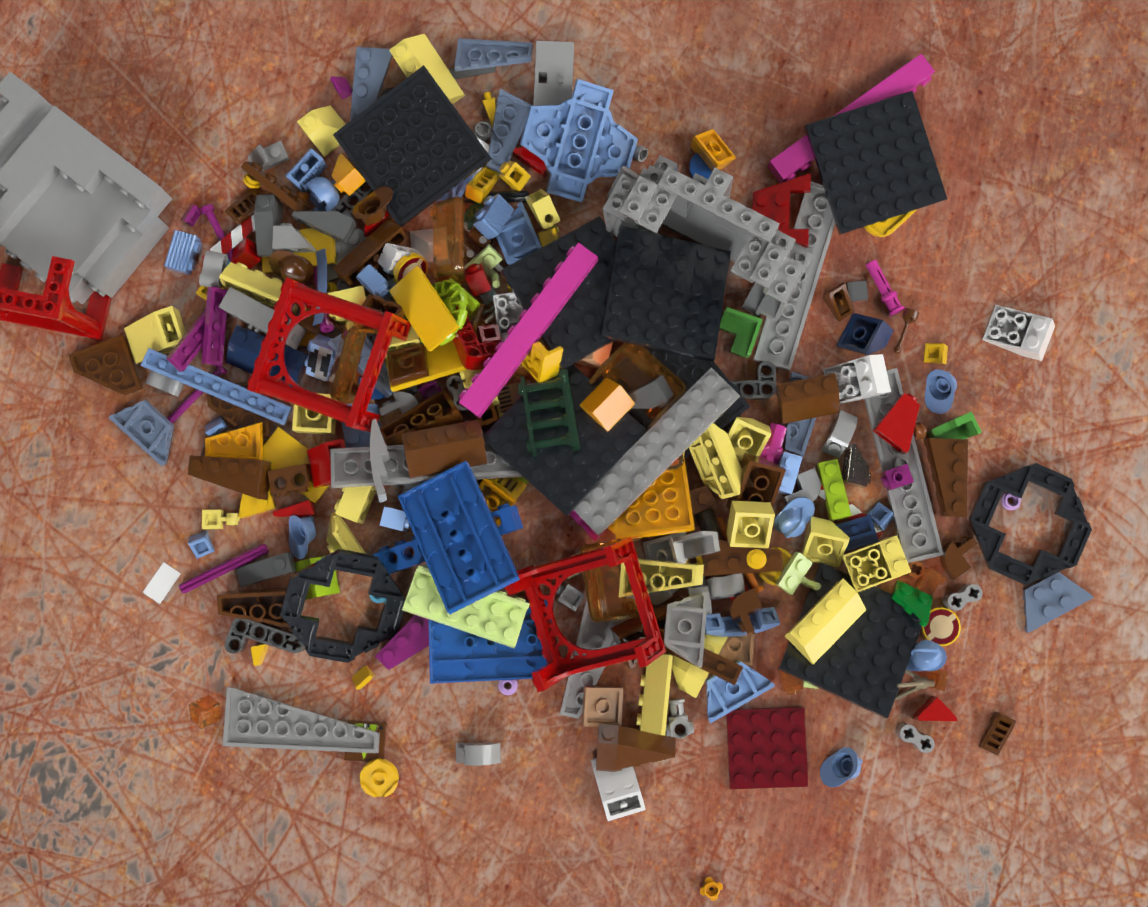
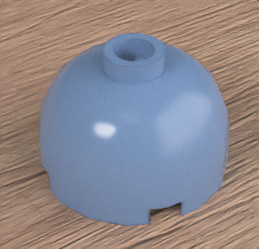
M315 177L303 185L306 193L310 191V200L320 211H332L340 201L339 190L334 186L336 183L334 180L330 182L327 178Z

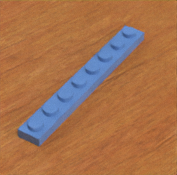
M148 348L140 366L274 422L286 425L293 409L292 407L249 391L244 387L191 365H188L184 371L179 372L166 359L167 355Z

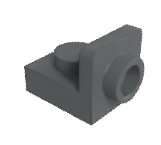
M563 581L554 598L576 611L586 595Z

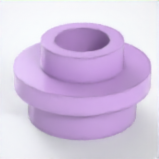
M1008 493L1002 495L1001 504L1006 510H1015L1020 506V498ZM1009 497L1013 499L1012 504H1009L1007 501Z
M500 680L498 688L502 694L512 695L516 692L518 683L517 680ZM506 682L511 683L512 687L510 689L504 687Z

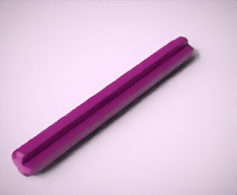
M260 544L179 584V589L182 593H187L267 554L269 552L266 544Z

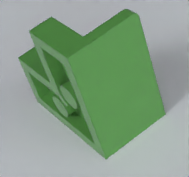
M726 307L719 329L736 335L730 353L747 359L750 357L763 319Z
M972 412L927 431L929 438L967 439L982 433Z

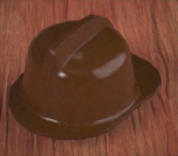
M380 187L374 190L353 207V216L362 219L367 226L381 221L385 216L386 205L393 197L392 189Z
M276 250L269 258V264L273 272L284 280L287 277L299 283H305L314 275L312 263L308 259L292 252Z

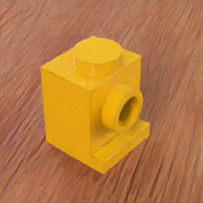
M515 161L504 162L499 168L501 172L498 176L512 190L521 191L531 177Z

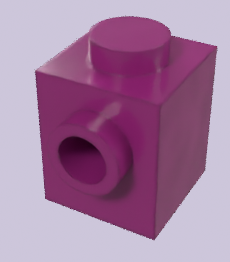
M908 464L882 472V477H880L881 483L884 488H887V491L914 482Z

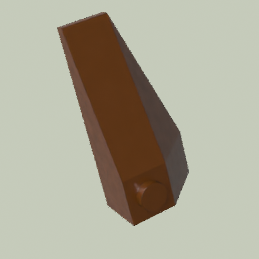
M599 724L596 771L617 772L632 766L633 768L638 767L640 764L648 762L654 763L674 758L676 737L658 735L623 726Z

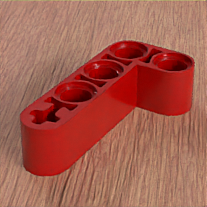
M467 315L463 328L456 332L457 336L452 341L464 368L468 370L484 369V362L488 357L494 356L497 352L495 348L498 344L496 342L479 343Z

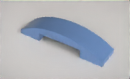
M775 607L762 608V610L748 615L755 633L780 625ZM720 613L706 615V634L720 637L747 635L746 632L742 633L738 621H741L740 618L733 621L732 616L721 617Z

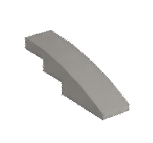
M374 419L372 420L370 433V462L379 503L387 500L382 482L388 481L384 462L390 461L377 420Z

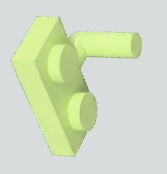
M488 244L462 268V272L465 274L464 269L471 264L483 263L486 273L492 278L493 287L498 288L500 286V279L498 273L493 268L503 260L502 256Z
M796 551L775 582L777 586L793 595L800 583L814 590L821 588L820 583L805 577L813 562Z

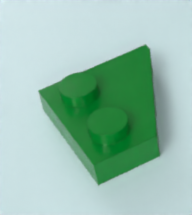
M897 580L894 584L892 599L901 605L909 615L914 613L921 620L919 624L925 627L929 622L933 596Z

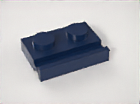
M870 514L836 524L849 537L845 552L879 542Z

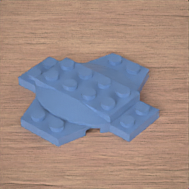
M576 79L571 98L561 104L529 107L520 145L544 161L550 173L545 192L583 202L587 184L593 182L598 177H616L623 166L630 169L638 138L613 121L609 106L614 90Z

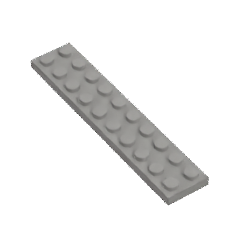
M811 182V193H804L793 228L809 229L808 248L796 243L794 245L814 255L778 321L776 322L766 316L753 360L761 363L770 361L775 367L787 371L791 370L835 226V220L824 187L821 184Z
M710 368L624 454L604 479L574 509L576 513L600 536L740 395Z
M897 368L886 370L891 392L864 399L871 431L897 398L903 394ZM872 431L881 471L885 472L908 464L914 481L893 490L887 491L886 488L897 536L907 562L911 563L943 555L914 434L909 451L902 455Z
M485 442L487 464L470 467L476 480L523 477ZM403 445L386 446L390 461L384 462L388 481L382 482L383 485L424 483L441 474L409 478ZM370 447L331 449L332 488L375 486L370 462Z

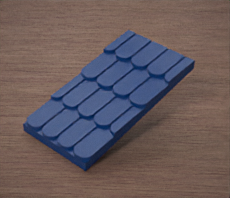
M467 461L398 496L446 611L449 614L520 580L484 495Z
M530 605L526 611L515 648L429 619L430 684L532 679V673L546 665L547 661L543 657L542 645L536 634L537 628L531 618Z

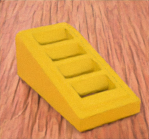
M484 166L466 185L465 196L473 201L482 203L500 177L498 175L500 173Z
M517 477L504 478L500 484L498 481L501 478L487 479L515 500L518 499L527 486ZM510 478H512L513 480L510 482L508 487L505 488L507 482L510 480Z

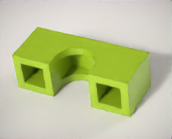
M838 459L818 463L816 470L825 492V506L829 520L835 521L850 517L851 511Z

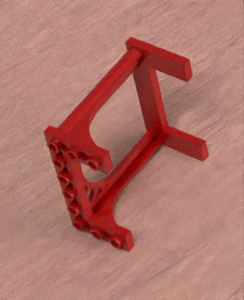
M52 256L43 296L18 291L23 272L22 267L5 263L1 265L0 321L102 341L112 298L106 294L103 297L94 291L90 295L86 315L77 311L73 307L69 296V285L75 261L71 259Z
M286 277L285 282L281 286L279 300L274 306L273 317L268 323L266 337L262 340L260 354L255 360L253 374L249 377L247 390L281 399L346 423L345 426L371 432L372 420L376 419L378 423L380 415L366 410L391 339L395 337L406 342L412 325L409 321L388 311L382 313L312 289ZM295 303L299 304L301 308L299 316H295L292 313ZM326 313L379 330L352 406L306 390L295 383L289 375L284 361L286 340L292 329L304 318L314 314ZM276 354H278V359H277V361H274V360H275V357H276ZM279 365L281 368L280 372L275 376H270L272 367Z
M631 537L606 547L535 567L534 565L526 566L516 570L520 580L504 587L508 596L525 589V598L530 604L531 618L535 622L536 634L542 645V654L547 661L546 665L532 673V682L537 692L547 690L567 676L633 659L638 660L640 668L645 667L666 652ZM624 562L646 637L593 650L581 648L571 643L561 633L554 618L553 602L559 586L573 574L609 565L610 568ZM554 578L556 579L555 585L551 582ZM540 584H545L550 588L551 592L549 595L542 593ZM544 599L547 600L548 606L545 605ZM555 636L559 638V643H557ZM561 645L568 647V653L565 657H561L559 651ZM575 650L578 653V655H574V658H571L573 655V651Z

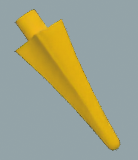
M486 92L483 94L485 100H482L493 128L496 102L495 97L492 98L491 92Z

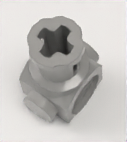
M685 698L668 700L671 716L668 717L669 724H666V736L683 739L687 735L694 733L693 722H688V715L684 713L683 702H685ZM678 724L685 726V730L681 734H677L674 731L675 726Z

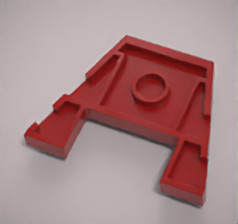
M811 174L753 192L752 210L779 223L778 231L796 239V244L808 248L809 229H789L791 193H811Z

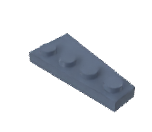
M458 38L455 72L531 62L533 43Z
M357 47L350 120L377 101L383 87L384 78L389 70L390 61L393 58L389 51L390 49Z
M502 89L498 93L488 151L492 160L486 163V167L499 173L501 172L499 171L500 166L504 162L510 161L513 150L523 132L529 107L533 106Z
M357 324L330 340L327 344L363 376L373 344ZM384 360L375 388L388 398L395 392H392L390 389L387 363Z
M792 371L790 372V382L809 378ZM816 418L786 423L785 451L804 456Z

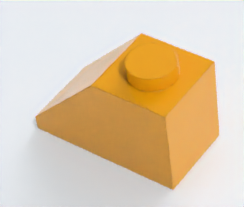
M341 153L334 167L332 178L336 181L334 186L341 193L345 191L350 196L366 180Z

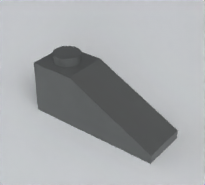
M274 194L256 196L254 217L258 257L271 256L276 251L272 249L273 226H280L283 204Z
M338 211L293 212L292 214L296 221L346 245L357 226L353 219L354 217L347 212L342 214Z
M663 375L627 393L635 403L632 408L652 409L656 406L662 408L670 403L669 399L674 395Z
M284 553L237 568L236 572L240 587L296 572L293 554Z

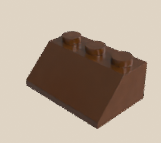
M835 373L776 385V396L782 424L839 413V388Z
M744 453L740 464L742 468L740 494L729 497L726 505L730 511L732 501L771 503L773 508L786 469L763 457Z

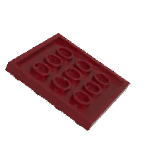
M804 707L735 709L726 714L729 789L808 787Z

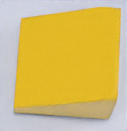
M925 343L924 363L946 365L948 346L944 343Z
M263 644L251 647L254 666L263 663L269 645Z
M365 665L352 677L355 688L357 690L362 689L375 677V674Z

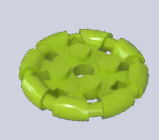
M443 280L442 283L437 282L432 285L456 320V323L460 326L440 346L449 343L457 336L456 332L463 328L468 315L466 307L469 305L466 291L459 283L452 280Z

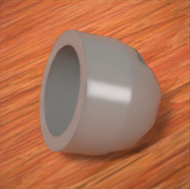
M637 145L633 157L637 161L643 162L647 158L649 151L646 147Z

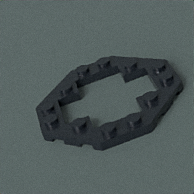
M1033 463L983 483L969 515V521L988 569L1023 585H1028L1038 579L1046 578L1078 564L1092 528L1086 520L1084 508L1080 498L1077 497L1074 489L1075 485L1071 478L1038 463ZM1028 482L1061 496L1054 514L1071 521L1057 556L1039 549L1032 566L999 552L1006 534L989 526L1003 492L1017 498H1022Z
M338 549L290 576L280 615L289 624L292 632L299 642L301 641L309 656L349 663L356 656L363 652H369L379 646V643L386 639L390 640L397 634L406 598L378 556ZM334 570L372 577L368 595L386 598L377 629L357 626L353 642L316 636L320 622L319 618L301 615L309 585L315 584L330 587Z

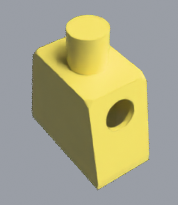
M542 189L526 196L525 199L539 226L543 230L557 227L559 232L556 223L560 222V218L550 196Z

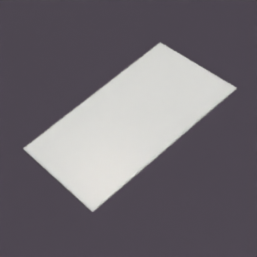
M163 562L143 593L160 604L181 573Z

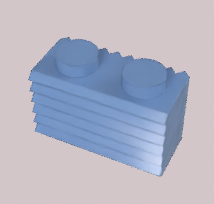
M310 148L285 176L299 191L304 192L303 185L309 180L320 176L322 171H325V168H327V164L320 155Z
M499 193L494 196H488L483 202L485 206L475 214L476 220L473 226L488 240L499 235L514 211L512 206Z
M174 230L164 267L168 270L191 275V271H194L196 268V254L201 251V239L196 235Z
M367 265L357 275L356 278L371 295H377L385 299L390 294V285L372 265Z

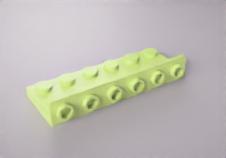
M418 565L402 610L515 648L526 611L530 604L526 603V600L523 598H512L503 591H496L449 614L446 611L428 566Z

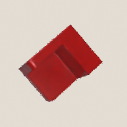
M246 238L233 249L231 262L234 264L237 262L242 263L250 270L261 259L257 255V245Z

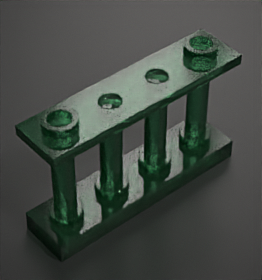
M567 369L559 370L560 377H556V380L526 384L524 376L520 377L521 383L518 384L519 395H523L530 437V440H526L528 452L532 451L533 457H537V448L561 444L571 445L572 451L580 450ZM556 387L563 391V396H559L560 398L529 403L528 392ZM557 406L565 407L566 414L563 417L532 422L530 411ZM559 425L568 426L569 433L566 436L535 441L533 431L535 429Z

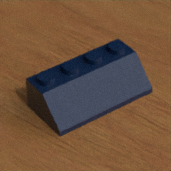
M236 325L228 343L226 363L253 374L254 363L260 354L261 343L265 336ZM285 345L284 361L286 369L295 383L299 385L307 368L305 360L308 355ZM276 354V357H275V360H274V361H277V359H278V354ZM279 365L272 367L270 376H275L280 372L281 368Z

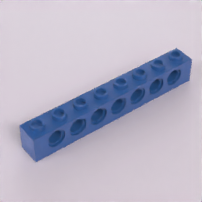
M509 503L498 506L497 511L492 512L490 510L495 524L497 517L501 520L500 526H497L501 536L523 529L517 506H509ZM415 536L411 537L412 541L406 542V540L394 543L395 547L389 548V546L379 548L378 553L372 554L379 557L389 574L426 562ZM411 547L414 549V555H413V556L411 555V552H410ZM394 554L397 555V562L394 560Z

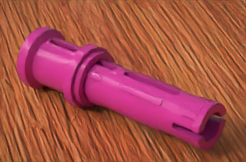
M877 260L866 264L865 266L882 295L881 301L885 303L889 310V316L903 311L905 307L901 306L897 298V292L895 290L892 291Z

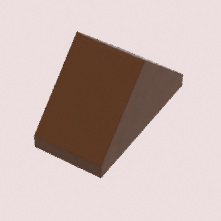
M844 282L828 291L822 297L838 321L855 312Z

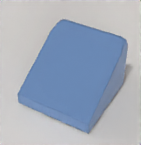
M219 416L205 425V433L209 436H215L227 429L228 425L223 417Z
M880 502L867 514L871 515L872 521L882 531L893 521V512Z
M206 530L189 537L188 544L197 559L215 552Z

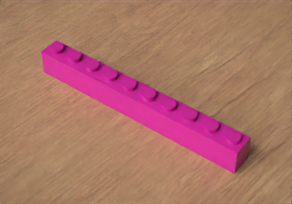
M921 53L835 115L909 91H913L914 94L918 86L922 85L924 87L932 80L931 76L935 70ZM807 135L769 162L767 167L779 183L794 179L797 172L800 170L804 172L811 167V162L815 159Z
M580 243L568 250L566 254L568 256L564 263L561 261L554 270L556 272L552 279L549 277L542 286L544 288L540 294L537 293L532 298L531 307L528 310L525 309L520 314L519 323L516 326L512 325L507 332V335H509L504 342H499L495 348L497 352L493 357L487 358L483 364L485 368L481 373L477 372L471 380L473 384L469 389L465 388L460 394L459 398L461 400L459 403L477 417L481 418L532 350V344L538 342L598 262V256Z

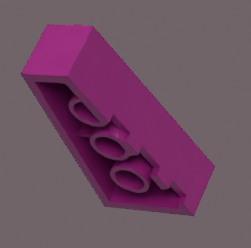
M415 615L375 657L390 670L428 647L429 619Z

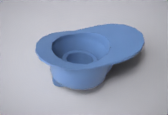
M936 369L927 376L925 403L933 413L943 414L952 406L954 393L957 389V381L950 371Z
M799 497L790 501L775 517V529L784 534L786 538L801 535L811 516L814 515L815 507L813 502L805 497Z
M292 515L289 518V546L292 554L297 559H303L307 555L308 544L316 537L314 518L311 516L299 518L296 515Z
M930 640L916 642L914 649L911 650L912 655L906 670H938L946 663V651L942 646Z
M843 747L823 762L820 768L821 780L828 787H838L860 774L863 761L858 758L857 753L853 749Z

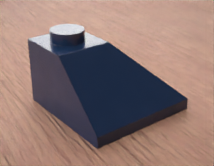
M853 313L836 346L864 355H870L886 347L894 330L884 320Z

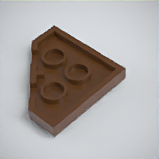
M123 335L68 354L74 373L123 395L143 389L125 336Z
M248 382L235 383L246 389L248 388ZM206 393L208 407L234 427L239 429L263 422V438L271 437L269 419Z

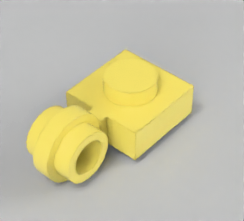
M202 510V529H223V522H226V525H238L240 517H238V513H226V517H223L224 510Z

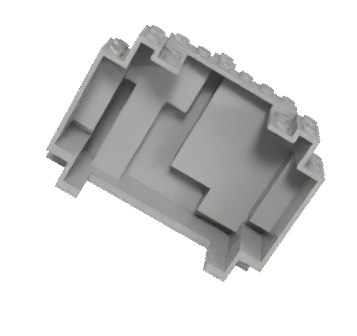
M9 72L0 82V247L3 245L7 248L5 252L12 258L16 259L18 257L21 259L20 264L29 271L34 269L36 271L35 276L43 282L47 279L52 256L75 261L69 285V296L73 303L78 301L84 304L94 291L103 297L106 294L112 298L169 230V227L158 216L172 198L158 184L56 106H52L21 79Z
M659 155L654 166L650 165L648 169L643 168L638 179H632L624 174L621 175L603 207L606 229L613 237L617 239L620 225L656 234L662 225L697 244L731 251L730 261L734 262V265L730 272L751 283L755 282L742 309L757 317L761 313L776 322L778 321L814 254L794 245L796 239L778 231L779 223L730 199L733 176L714 168L709 179L697 173L691 179L677 172V163Z

